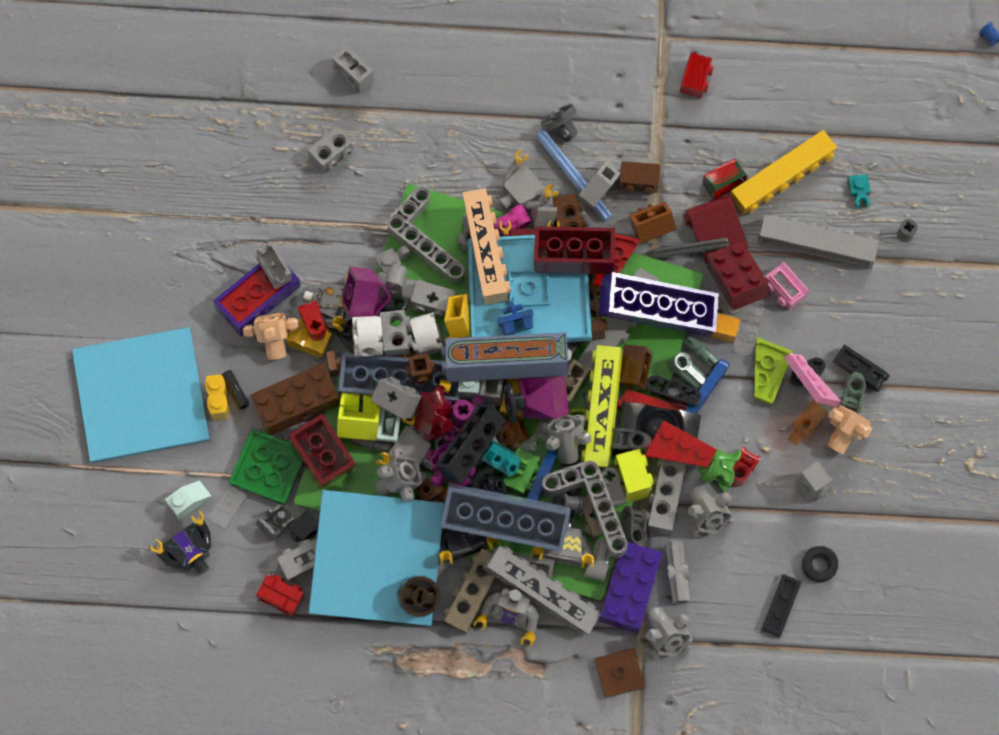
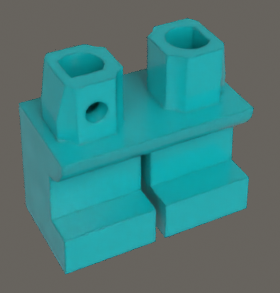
M495 440L491 441L489 447L481 456L483 461L508 476L515 474L521 462V459L515 452Z

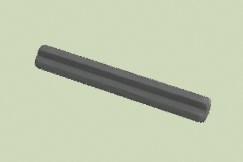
M727 238L655 248L652 249V258L660 259L719 250L729 246Z

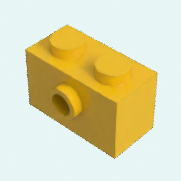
M468 294L451 296L448 299L444 321L450 338H466L471 335L470 298Z

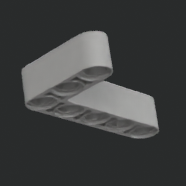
M417 187L388 218V233L403 246L407 245L415 256L449 283L459 285L464 280V266L412 225L430 205L429 190L425 187ZM419 196L426 197V199L423 201H420L417 198ZM406 210L413 211V213L410 215L405 214L404 212ZM397 223L400 224L401 227L393 228L392 225ZM409 235H413L416 238L414 240H408L406 237ZM423 247H428L431 250L429 252H423L421 249ZM438 259H443L446 262L444 264H438L436 261ZM459 271L461 274L459 276H453L451 272Z
M585 461L546 475L542 481V490L545 495L550 497L584 486L609 554L614 558L623 557L627 550V541L597 463ZM590 468L595 471V474L589 476L584 471ZM568 475H573L576 478V480L574 482H568L566 481L565 477ZM552 481L557 486L554 489H549L546 484ZM594 487H599L602 490V492L600 494H594L592 493L591 489ZM604 505L609 508V511L601 513L598 508ZM612 524L616 527V530L609 532L605 529V526ZM620 543L623 549L620 551L614 550L612 545Z

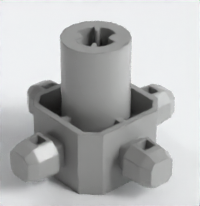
M578 414L575 417L564 415L552 421L545 420L540 425L541 430L548 433V440L546 441L547 450L554 451L558 448L559 461L561 463H575L579 459L578 445H587L591 442V435L584 432L583 425L586 421L583 415Z
M394 448L391 451L392 460L377 470V474L381 479L376 482V491L380 496L391 497L395 493H400L404 502H411L414 498L413 490L427 480V475L420 471L418 462L414 458L404 457L401 448Z
M698 486L689 493L693 505L688 508V513L695 523L690 530L692 536L698 538L704 532L715 534L720 532L725 525L732 524L734 518L727 507L732 500L730 494L724 492L718 498L712 497L705 486Z
M661 607L652 609L646 615V620L652 628L648 630L646 637L653 645L650 652L653 660L658 661L664 655L675 656L681 652L685 645H690L693 641L692 636L686 629L689 623L687 615L680 614L675 619H669Z

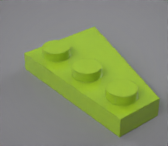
M756 337L753 399L771 406L773 405L788 367L785 357L789 353H793L792 350Z

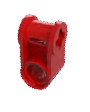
M315 300L297 307L310 338L314 341L324 339L326 328L317 301Z
M746 447L742 448L741 456L735 462L733 470L734 473H741L743 478L739 479L734 475L732 486L740 487L744 485L751 472L757 466L761 458L760 455L756 456L747 451Z

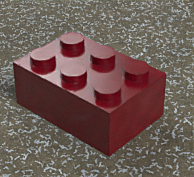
M743 240L707 254L708 270L732 310L768 297V281Z
M323 414L288 435L289 443L321 490L355 469L356 463Z

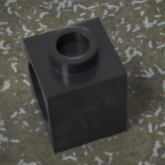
M306 510L289 525L291 531L289 535L296 543L307 539L310 540L317 534L319 522Z

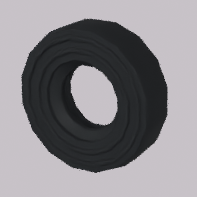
M815 546L805 553L802 559V569L810 580L826 582L835 576L838 570V558L830 548ZM816 557H823L827 560L828 567L825 571H817L813 567V560Z

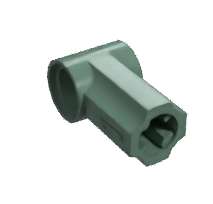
M679 353L671 357L667 362L668 370L673 374H678L689 386L698 388L706 380V376L691 363V359L686 353ZM677 360L680 361L681 367L677 364Z

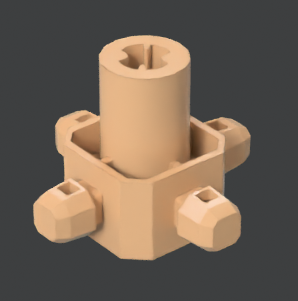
M275 313L256 317L254 326L253 324L243 327V333L245 337H254L256 335L257 342H264L267 359L276 360L287 355L284 338L288 336V329L290 331L297 330L300 325L297 318H288L286 320L285 313Z
M841 405L838 408H832L828 416L831 419L830 423L836 428L826 445L844 454L853 437L859 440L862 437H869L872 432V428L869 426L871 422Z

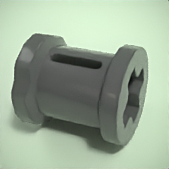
M912 219L903 220L897 231L898 238L903 242L911 241L918 229L917 223Z

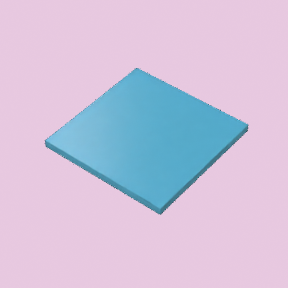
M535 235L500 237L497 245L498 247L502 246L504 257L500 258L501 264L506 265L507 271L504 280L505 282L509 281L511 293H507L508 301L513 300L514 306L522 304L523 310L516 311V313L532 309L534 313L532 317L533 328L523 330L520 321L514 322L515 333L510 335L567 332V342L592 341L588 274L535 273ZM468 238L471 337L505 336L501 326L498 327L497 318L511 315V313L504 315L502 310L509 307V302L504 301L484 305L472 240Z
M190 327L72 349L91 463L210 441Z
M322 490L309 613L431 626L433 612L425 617H415L406 613L400 607L397 600L398 589L406 578L414 575L428 577L436 583L442 533L440 522L444 503L420 500L404 502L402 498Z

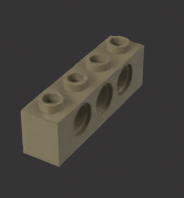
M483 548L480 552L476 551L471 561L474 563L471 570H466L462 578L465 581L462 588L456 589L452 597L455 599L452 607L448 605L443 614V617L446 618L444 620L446 624L465 634L468 633L496 579L490 573H487L485 577H479L476 574L477 569L483 567L491 555V552ZM475 585L479 590L476 595H469L467 588ZM465 603L469 606V610L464 614L459 613L457 610L458 606Z

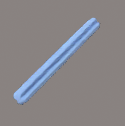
M544 130L538 132L536 138L577 190L581 192L587 184L547 132ZM599 200L593 210L605 222L611 218V213Z

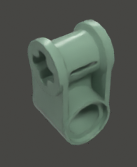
M854 372L848 376L840 403L841 406L854 409L859 413L866 387L862 374ZM854 379L862 381L859 387H853L851 382Z

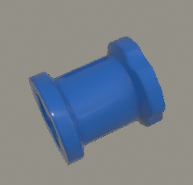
M992 22L987 23L978 33L990 42L989 45L991 47L999 42V32L993 27Z

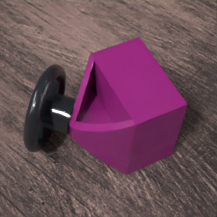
M349 266L341 302L349 317L380 316V312L407 310L408 300L404 297L392 299L387 287L372 269ZM398 303H403L401 308H396Z
M565 376L518 378L520 394L516 395L510 383H507L504 387L505 406L510 423L516 422L518 410H521L522 417L557 419L569 414Z

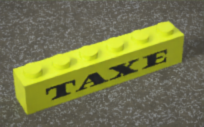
M597 345V349L593 350L592 362H595V368L590 373V382H593L592 390L588 392V402H591L590 410L586 411V422H589L588 430H584V432L591 435V442L586 445V450H582L581 461H594L599 468L605 469L611 466V445H613L614 438L612 430L615 428L623 350L621 347Z

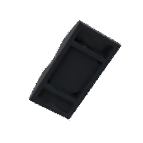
M622 402L618 428L647 433L651 437V441H653L663 421H666L698 439L701 415L682 410L655 407L648 404ZM642 436L637 438V445L643 443Z

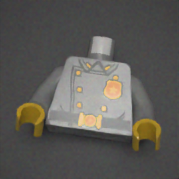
M347 275L327 281L324 284H319L317 293L305 291L303 302L317 301L326 328H337L339 331H342L341 325L347 323L344 319L346 310L341 304Z

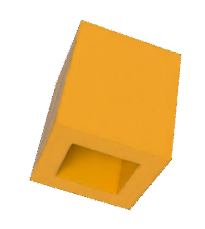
M717 313L716 332L712 333L711 337L734 343L741 319Z

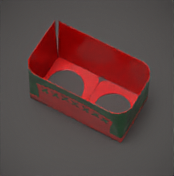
M735 158L706 173L703 177V185L714 200L747 180V174Z

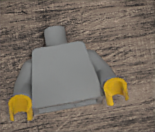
M518 150L515 153L516 160H513L507 169L503 180V193L505 196L499 200V203L505 210L511 205L515 207L523 205L525 210L542 207L550 200V197H557L559 194L558 191H554L551 194V189L555 186L547 185L544 187L525 164H521V162H525L529 158L528 154L523 159L520 158L523 150Z
M415 414L408 421L401 418L402 422L408 423L409 426H405L391 451L394 448H401L404 457L414 458L418 462L419 469L423 465L433 470L431 462L426 457L428 451L432 450L431 441H425L423 439L424 433L413 428ZM391 451L389 454L379 453L384 460H376V464L386 465L392 460Z

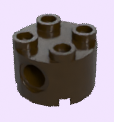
M414 575L406 578L401 583L398 589L397 600L400 607L406 613L415 617H425L438 608L441 592L432 579L422 575Z

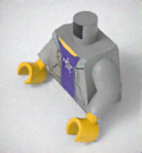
M503 588L500 593L489 595L482 606L481 614H478L475 618L474 627L477 622H482L481 630L485 629L487 616H489V618L527 630L521 639V644L523 645L525 640L528 639L530 641L529 647H531L536 639L533 632L536 631L539 617L537 610L532 605L531 598L521 594L519 590Z

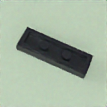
M785 574L782 575L761 631L778 638L781 637L802 581Z

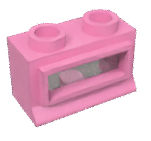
M785 262L765 276L768 281V291L770 293L773 292L777 297L778 303L782 307H786L788 311L808 295L809 290Z

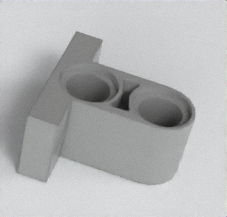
M391 264L388 274L379 272L378 276L392 297H404L411 301L417 281L407 279V269L405 267Z

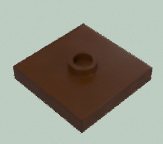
M634 648L594 658L605 699L645 688Z

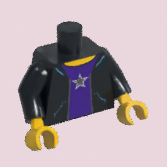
M198 510L200 513L199 518L195 519L192 513L190 515L194 521L192 524L163 544L161 541L154 539L158 543L157 548L153 549L151 545H148V548L153 552H157V556L166 566L177 570L184 569L186 572L194 567L199 575L209 569L204 560L210 556L209 550L212 545L211 532L206 522L203 521L204 515L202 511Z

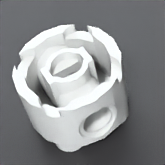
M434 313L410 319L411 328L408 329L412 338H415L412 340L416 354L430 355L442 351V347H444L439 326L435 322L436 317Z
M352 317L354 357L383 355L381 317Z

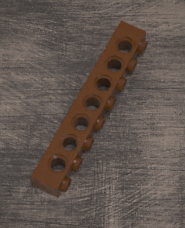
M575 194L552 198L553 207H557L556 221L557 223L559 221V227H586L584 217H580L579 212H582L581 201L576 200ZM588 274L589 297L592 300L590 302V315L595 317L594 320H591L592 341L605 339V331L608 330L606 319H602V316H599L600 302H598L597 296H600L599 284L595 285L594 283L597 275Z

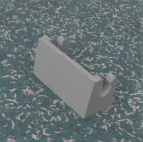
M272 241L266 244L264 250L261 251L259 248L256 251L257 256L255 257L275 290L292 281V274Z

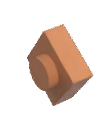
M334 351L326 352L330 377L338 376L337 369H341L340 359L335 357Z

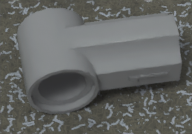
M596 539L592 553L594 566L591 568V564L588 563L584 577L604 582L609 566L610 554L604 539Z

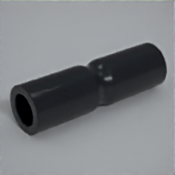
M232 370L222 373L225 384L239 410L248 407L250 403L240 388Z

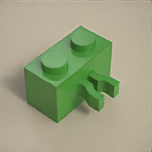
M518 448L516 454L521 459L519 468L514 475H505L504 482L508 492L523 498L525 493L529 494L533 482H531L533 475L537 476L541 464H539V456Z

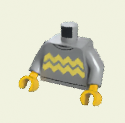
M569 517L562 551L533 546L530 557H533L534 554L540 556L539 560H542L543 557L555 559L554 562L581 566L582 568H584L585 563L591 564V568L594 566L592 549L587 538L582 535V530L574 528L575 518Z

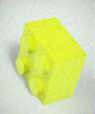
M341 394L337 425L338 437L377 441L381 406L371 401L373 395H364L363 413L359 412L360 394Z
M640 449L616 455L613 467L619 474L620 482L625 484L621 486L625 493L626 503L648 498L650 490H652L651 473L647 474L645 468L647 460L644 454L641 455Z

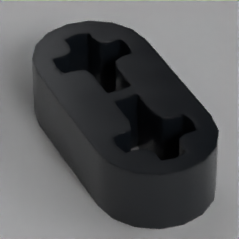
M819 357L808 360L807 364L811 368L813 363L820 365L819 371L814 369V372L821 376L825 370V362ZM792 371L790 375L791 383L797 387L804 386L800 379L795 378L796 374Z

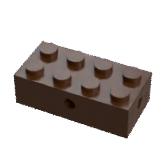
M324 363L250 394L266 433L271 436L340 406L339 396Z

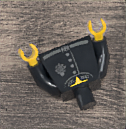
M445 528L444 532L441 533L440 564L443 565L444 560H449L450 564H452L455 560L475 554L476 551L480 552L482 548L487 550L488 545L492 550L493 543L501 545L500 540Z

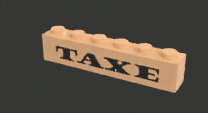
M486 188L463 192L484 305L508 301L507 293H511L509 281L505 282L504 280L507 271L506 265L501 264L500 258L504 257L502 246L498 247L497 241H500L498 229L494 230L493 224H496L495 212L490 211V207L493 206L492 197L487 195Z

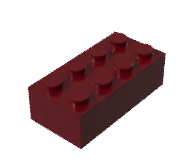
M535 226V273L610 274L614 272L615 228Z

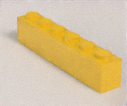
M822 130L733 189L730 197L734 205L743 216L748 212L750 214L755 212L760 204L770 202L778 192H785L794 181L798 183L805 177L806 173L809 171L813 173L820 167L821 163L831 161L835 157L837 146L825 131Z

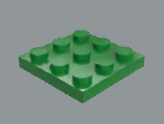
M251 429L228 483L231 486L285 506L303 462L289 442Z

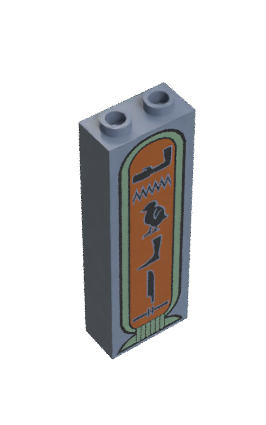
M567 332L447 338L446 347H442V358L446 359V362H442V373L447 375V382L569 376Z

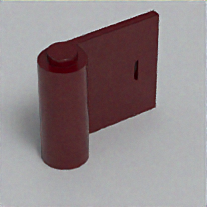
M730 195L685 209V214H683L684 223L693 228L698 242L727 238L730 246L743 240L747 249H749ZM717 250L701 252L705 264H707V254Z

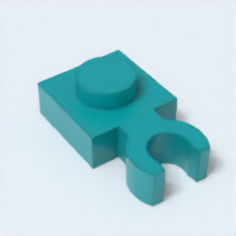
M868 174L849 176L850 196H856L855 208H859V201H864L866 208H868L870 199L866 195L871 193Z

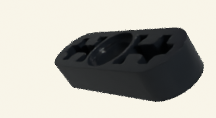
M657 375L650 376L647 379V391L653 396L691 408L697 407L702 401L701 393L695 387ZM658 382L659 387L656 386L655 389H652V385ZM672 387L679 389V393L675 396L668 393ZM695 394L696 398L690 401L688 396Z

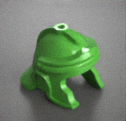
M717 449L708 468L697 467L698 472L702 475L700 480L704 481V484L712 483L713 480H716L723 492H726L727 487L730 488L734 479L733 466L739 460L741 451L737 449L730 454L729 452L725 453L721 449Z

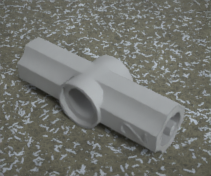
M671 541L665 543L667 557L666 574L667 581L670 583L672 604L690 603L688 587L689 570L688 564L685 563L683 542Z

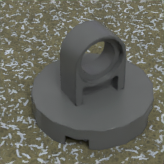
M572 104L559 108L560 111L555 114L552 112L541 122L543 130L547 132L555 129L562 140L566 142L571 141L577 135V129L571 121L577 110Z

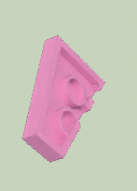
M789 353L785 357L787 363L816 403L834 407L841 403V400L807 364V360L802 355Z

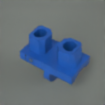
M513 300L508 301L509 307L502 309L504 315L511 313V315L497 318L498 327L501 326L504 335L515 333L513 323L518 321L521 322L523 330L533 328V310L529 309L516 313V311L523 310L522 304L514 306Z

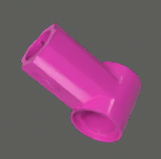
M518 205L512 208L508 214L496 219V224H493L494 230L498 229L499 237H501L503 231L499 227L500 221L502 222V227L506 228L508 226L507 220L511 222V229H525L532 224V221L523 205Z

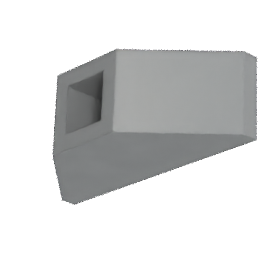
M605 159L577 197L593 209L621 174L620 169Z

